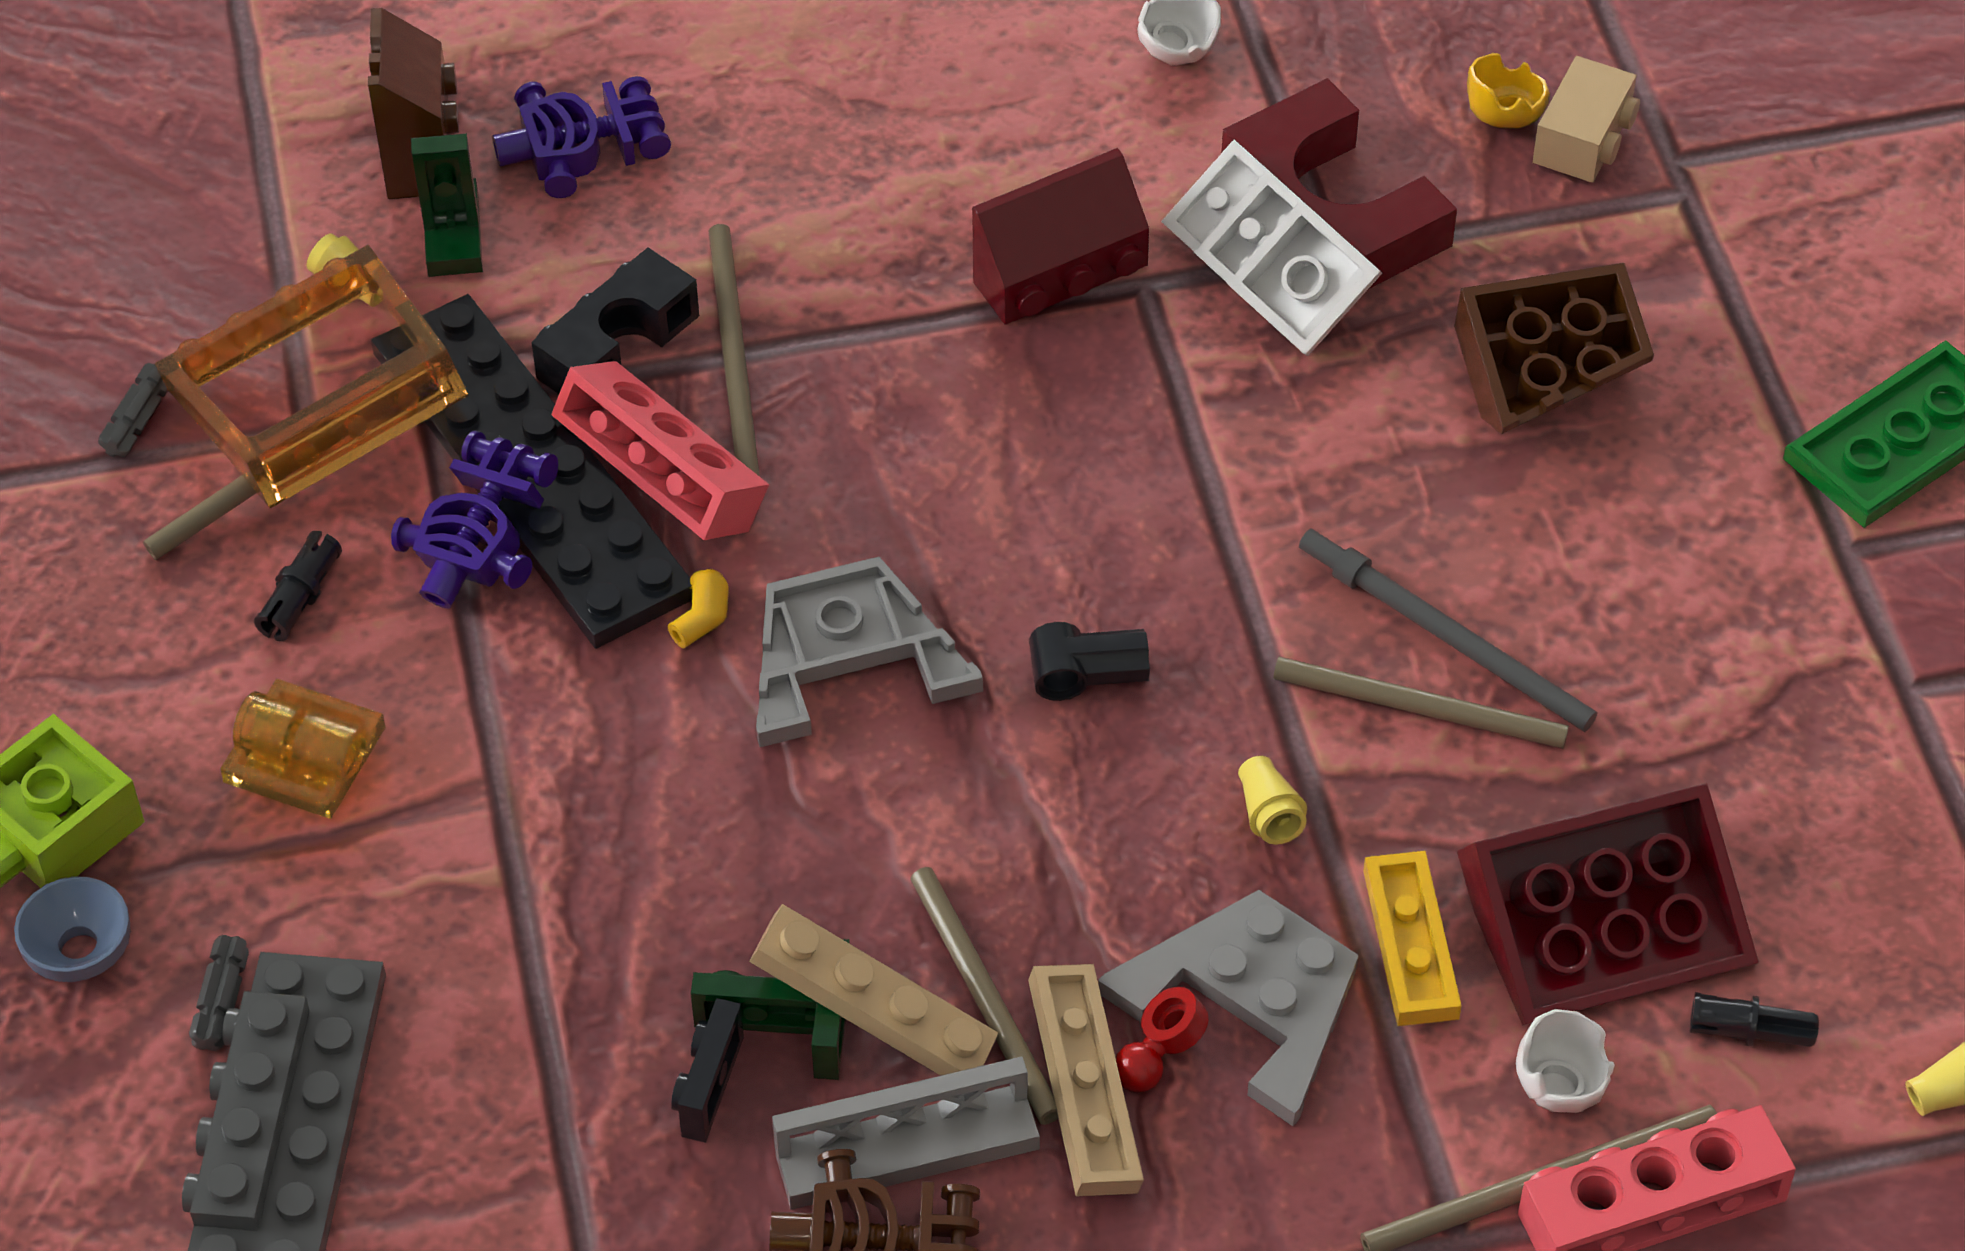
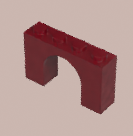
M1328 78L1224 128L1221 153L1233 140L1238 142L1382 272L1370 288L1453 246L1457 208L1425 176L1381 198L1361 204H1340L1327 201L1314 195L1301 184L1299 179L1308 171L1356 148L1359 109Z

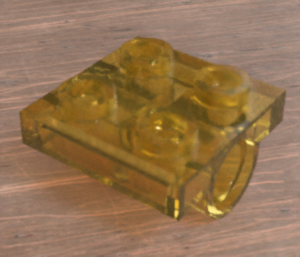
M276 678L267 694L254 691L245 698L240 706L233 727L234 747L220 768L223 782L331 819L386 728L384 716L382 713Z

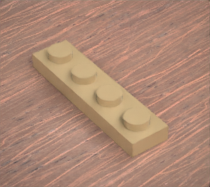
M784 904L773 915L749 961L941 1076L983 1066L998 1035L997 1031Z
M1094 964L1033 966L1028 982L1075 1195L1138 1194L1144 1179Z

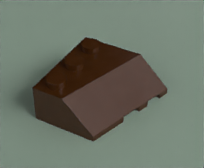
M372 8L370 20L371 53H369L371 76H368V89L387 198L419 197L412 159L411 138L459 133L456 100L448 101V95H457L455 64L444 63L441 41L383 8Z
M1625 263L1461 288L1454 323L1455 331L1481 418L1501 434L1653 361L1654 353Z

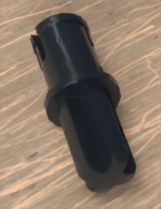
M1698 992L1694 993L1690 1033L1713 1034L1746 1040V1046L1751 1047L1755 1039L1807 1047L1814 1046L1817 1041L1819 1016L1815 1013L1759 1005V996H1752L1751 1001L1722 998Z

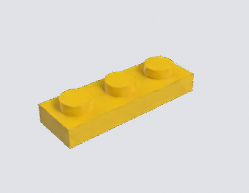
M1426 851L1365 857L1363 872L1397 1026L1459 1020L1462 1005Z

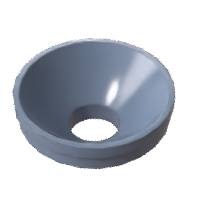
M69 877L44 885L24 902L17 914L14 926L15 941L25 962L34 972L58 982L87 980L106 971L123 955L129 943L131 933L129 911L123 897L114 887L90 877ZM87 935L97 941L94 950L83 958L71 959L61 953L64 944L73 937Z

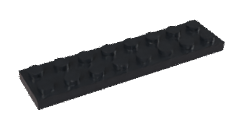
M469 294L371 339L373 354L390 376L424 353L428 354L433 360L438 372L404 395L452 459L463 461L461 454L465 438L472 431L484 433L486 440L493 441L498 437L511 441L513 448L518 444L530 446L534 454L538 456L544 453H551L557 456L558 472L550 486L546 488L537 486L534 478L528 477L526 480L532 482L544 498L540 509L502 497L498 507L520 534L519 548L531 559L533 567L595 649L692 601V589H690L692 585L690 584L688 574L585 442L551 415L555 406L553 401Z

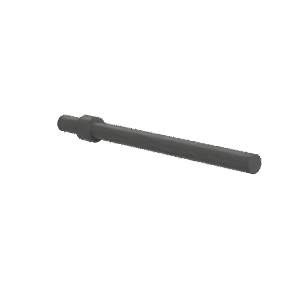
M1312 528L1301 538L1299 548L1333 569L1332 576L1351 589H1355L1358 586L1583 732H1586L1594 723L1598 712L1371 567L1372 560L1352 547L1345 550Z

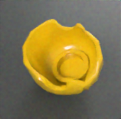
M1491 53L1476 58L1469 67L1467 93L1470 109L1479 120L1488 125L1498 128L1525 127L1536 122L1549 104L1550 92L1545 79L1531 72V68L1526 62H1523L1517 69H1509L1504 66L1500 54Z

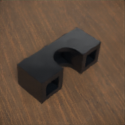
M647 247L633 260L623 263L614 275L595 291L581 297L576 306L558 321L544 327L539 332L536 339L531 342L536 379L559 394L570 367L617 361L621 365L619 343L614 339L624 335L646 337L662 348L700 316L696 279Z

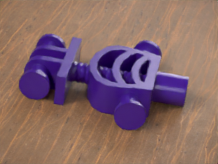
M640 76L631 77L622 82L619 87L621 97L619 100L612 81L602 83L604 106L608 116L604 115L598 118L590 105L576 94L560 92L546 96V91L539 82L525 83L516 91L514 96L515 103L520 111L522 129L492 135L499 166L532 160L538 179L545 180L544 188L546 193L554 198L571 196L577 189L575 177L587 175L596 168L600 156L599 139L601 137L605 138L611 135L616 137L626 166L635 164V143H639V150L643 157L657 159L669 152L671 141L669 136L663 132L665 123L661 114L658 113L659 107L656 99L650 95V84L646 78Z
M472 431L467 435L461 452L463 461L453 459L449 468L462 485L478 489L480 493H456L440 496L429 504L421 525L412 524L409 518L399 517L392 528L391 542L394 550L406 552L412 547L424 564L432 568L419 591L423 598L439 607L449 609L465 580L491 587L501 575L503 576L504 583L512 589L521 587L527 581L531 574L532 561L523 554L515 556L520 547V534L498 506L502 497L540 509L544 498L533 483L526 480L528 477L534 478L537 486L544 488L550 486L558 472V458L556 455L551 453H544L541 456L535 455L532 447L524 444H518L513 448L510 440L501 437L489 441L486 440L484 433L479 431ZM490 520L497 523L495 536L486 528ZM478 542L487 546L483 553L476 547Z

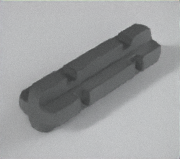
M159 362L156 364L146 363L135 379V383L138 385L134 383L131 385L113 413L111 422L106 424L98 437V444L106 450V454L112 457L116 455L125 457L129 454L137 441V436L134 434L141 435L161 403V397L166 395L173 384V375L166 370L167 366Z
M220 935L214 940L209 957L213 962L207 965L196 1005L200 1012L193 1016L189 1031L192 1045L197 1049L218 1051L224 1046L223 1025L228 1008L235 1007L242 981L239 973L245 970L249 955L246 940L239 936Z

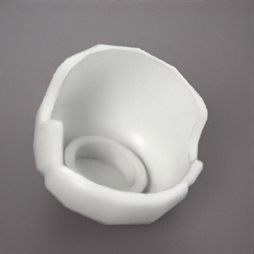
M1216 0L1146 1L1138 18L1139 25L1137 30L1139 40L1153 57L1171 66L1197 62L1210 51L1217 38L1221 26V7Z
M1553 1009L1535 1017L1519 1044L1516 1057L1517 1075L1528 1097L1534 1099L1538 1106L1551 1112L1578 1113L1599 1103L1611 1081L1610 1076L1615 1066L1614 1062L1608 1061L1605 1053L1604 1041L1606 1034L1604 1029L1578 1011Z

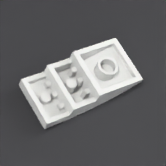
M1235 140L1227 146L1161 221L1307 357L1382 274L1376 266Z

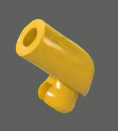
M714 569L699 570L690 577L692 609L668 624V631L672 639L681 648L688 647L721 625L727 618L729 586L723 575Z

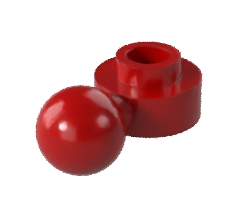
M1184 987L1168 988L1157 994L1146 1006L1141 1019V1027L1146 1035L1145 1039L1142 1042H1133L1125 1045L1115 1056L1121 1084L1124 1089L1135 1093H1142L1154 1088L1163 1075L1164 1064L1162 1057L1164 1054H1177L1188 1050L1205 1033L1209 1021L1208 1011L1189 989Z

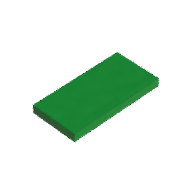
M1945 340L1785 447L1783 459L1859 525L1866 528L1965 460V355Z

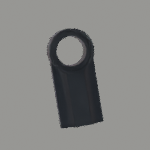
M1052 622L1037 627L1030 635L1029 645L1034 685L1037 694L1042 698L1052 701H1063L1079 696L1089 685L1149 681V647L1147 633L1144 629L1081 633L1073 624Z

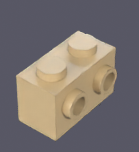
M1576 55L1538 124L1532 163L1593 183L1603 163L1612 165L1621 143L1622 135L1619 134L1621 129L1630 130L1635 122L1640 106V99L1633 97L1637 75Z

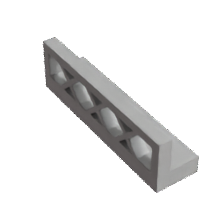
M1023 1057L772 1116L775 1155L790 1209L813 1204L814 1185L827 1182L825 1168L818 1166L817 1156L829 1150H854L857 1160L851 1165L852 1179H874L885 1187L1039 1150L1040 1136L1027 1099L1028 1072ZM1010 1083V1086L985 1092L988 1088ZM941 1100L937 1104L924 1106L926 1103ZM879 1115L874 1119L861 1121L863 1118ZM817 1130L814 1133L790 1139L792 1135Z

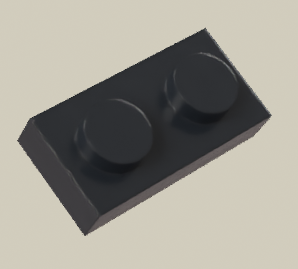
M716 998L709 1020H700L695 1028L691 1044V1056L695 1058L689 1074L681 1072L678 1075L671 1100L672 1110L679 1112L681 1136L704 1143L707 1141L744 1039L741 1004Z

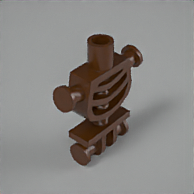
M851 1149L829 1150L817 1156L818 1166L825 1168L827 1182L814 1185L812 1213L776 1211L771 1213L769 1251H823L826 1246L830 1247L828 1251H842L846 1247L850 1249L855 1247L853 1251H868V1249L871 1250L873 1248L876 1250L882 1249L883 1251H978L973 1246L965 1245L966 1237H972L979 1233V1221L972 1218L973 1202L980 1199L979 1188L968 1184H949L941 1188V1198L947 1201L946 1215L933 1214L934 1182L922 1181L920 1225L906 1226L904 1224L900 1226L897 1221L896 1208L885 1186L874 1179H852L851 1165L857 1159L856 1152ZM865 1201L879 1208L886 1224H869V1215ZM841 1202L848 1203L854 1213L856 1223L844 1222ZM830 1212L831 1222L825 1220L826 1213ZM931 1236L951 1237V1244L931 1243Z

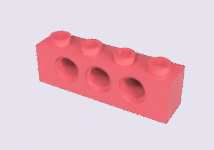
M617 361L570 367L551 413L555 419L701 539L709 540L749 532L769 487L765 480Z
M1762 1105L1740 1112L1737 1109H1727L1715 1114L1706 1123L1682 1131L1678 1128L1665 1129L1652 1136L1645 1143L1623 1150L1619 1147L1607 1148L1596 1153L1587 1162L1565 1169L1554 1166L1537 1172L1528 1181L1524 1182L1518 1216L1536 1251H1637L1785 1202L1796 1168ZM1702 1163H1712L1723 1170H1710L1704 1167ZM1653 1182L1662 1186L1664 1190H1652L1642 1183ZM1583 1202H1596L1606 1209L1594 1210L1586 1207Z

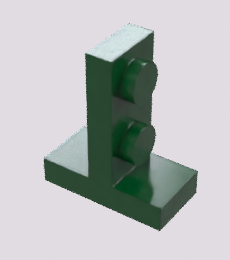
M467 133L411 138L412 159L424 225L428 277L483 272L478 187L476 178H473Z
M842 939L850 944L849 939ZM728 970L714 973L693 972L690 994L694 1027L697 1026L700 1020H709L716 998L741 1004L743 1030L813 1035L811 1047L814 1078L839 1080L846 1024L845 1018L776 977L745 976Z

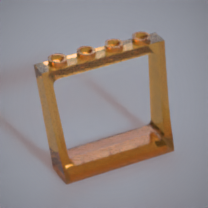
M369 245L344 258L331 259L325 264L323 270L296 285L289 284L281 287L271 299L247 312L240 311L232 314L226 321V324L199 339L185 340L179 345L177 351L154 363L167 390L226 455L269 508L276 506L469 396L446 347ZM367 293H375L380 297L414 345L255 436L249 437L242 434L199 388Z

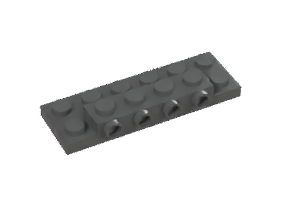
M260 952L251 992L244 991L240 1009L228 1008L225 1015L223 1042L225 1046H230L227 1062H215L211 1071L210 1098L217 1101L213 1118L202 1117L196 1134V1152L198 1156H203L200 1173H188L183 1185L182 1208L184 1212H190L194 1224L188 1251L326 1250L386 978L383 962Z

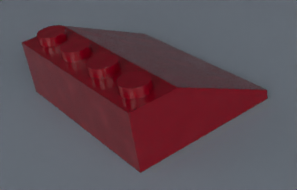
M1707 783L1474 842L1457 851L1474 914L1522 1025L1532 1023L1535 1017L1553 1009L1579 1011L1759 963Z

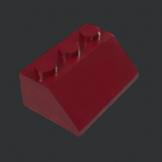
M1118 148L972 207L973 283L1004 325L1026 316H1033L1047 307L1073 296H1081L1097 286L1121 276H1129L1138 269L1148 266L1149 226L1124 156Z

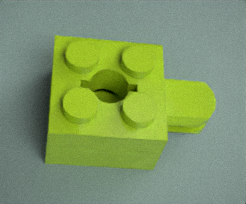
M54 713L0 754V888L20 872H23L40 888L59 879L77 877L145 822L133 780ZM63 812H67V814L62 816L61 818L58 817V815L62 814Z

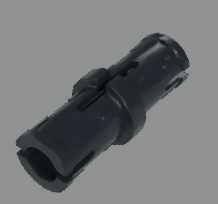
M322 531L310 532L305 544L292 564L283 567L275 578L277 582L274 592L261 612L254 618L255 627L266 637L270 638L277 626L279 629L274 639L276 641H285L307 604H314L321 595L320 584L335 560L342 553L341 545L331 535L326 534L319 546L317 543L322 537Z

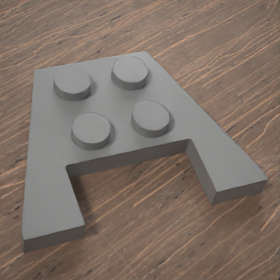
M880 557L767 584L762 641V670L759 681V711L756 722L759 747L812 735L811 720L799 685L914 657L932 704L983 692V676L979 668L973 662L968 664L955 649V641L943 628L937 629L922 612V604Z
M1257 890L1108 971L1098 980V985L1102 997L1141 1023L1143 1012L1148 1003L1160 992L1168 988L1177 987L1183 981L1281 1046L1248 1082L1247 1095L1294 1126L1300 1119L1311 1083L1315 1080L1321 1064L1323 1051L1330 1033L1335 1028L1355 976L1359 955L1273 898Z

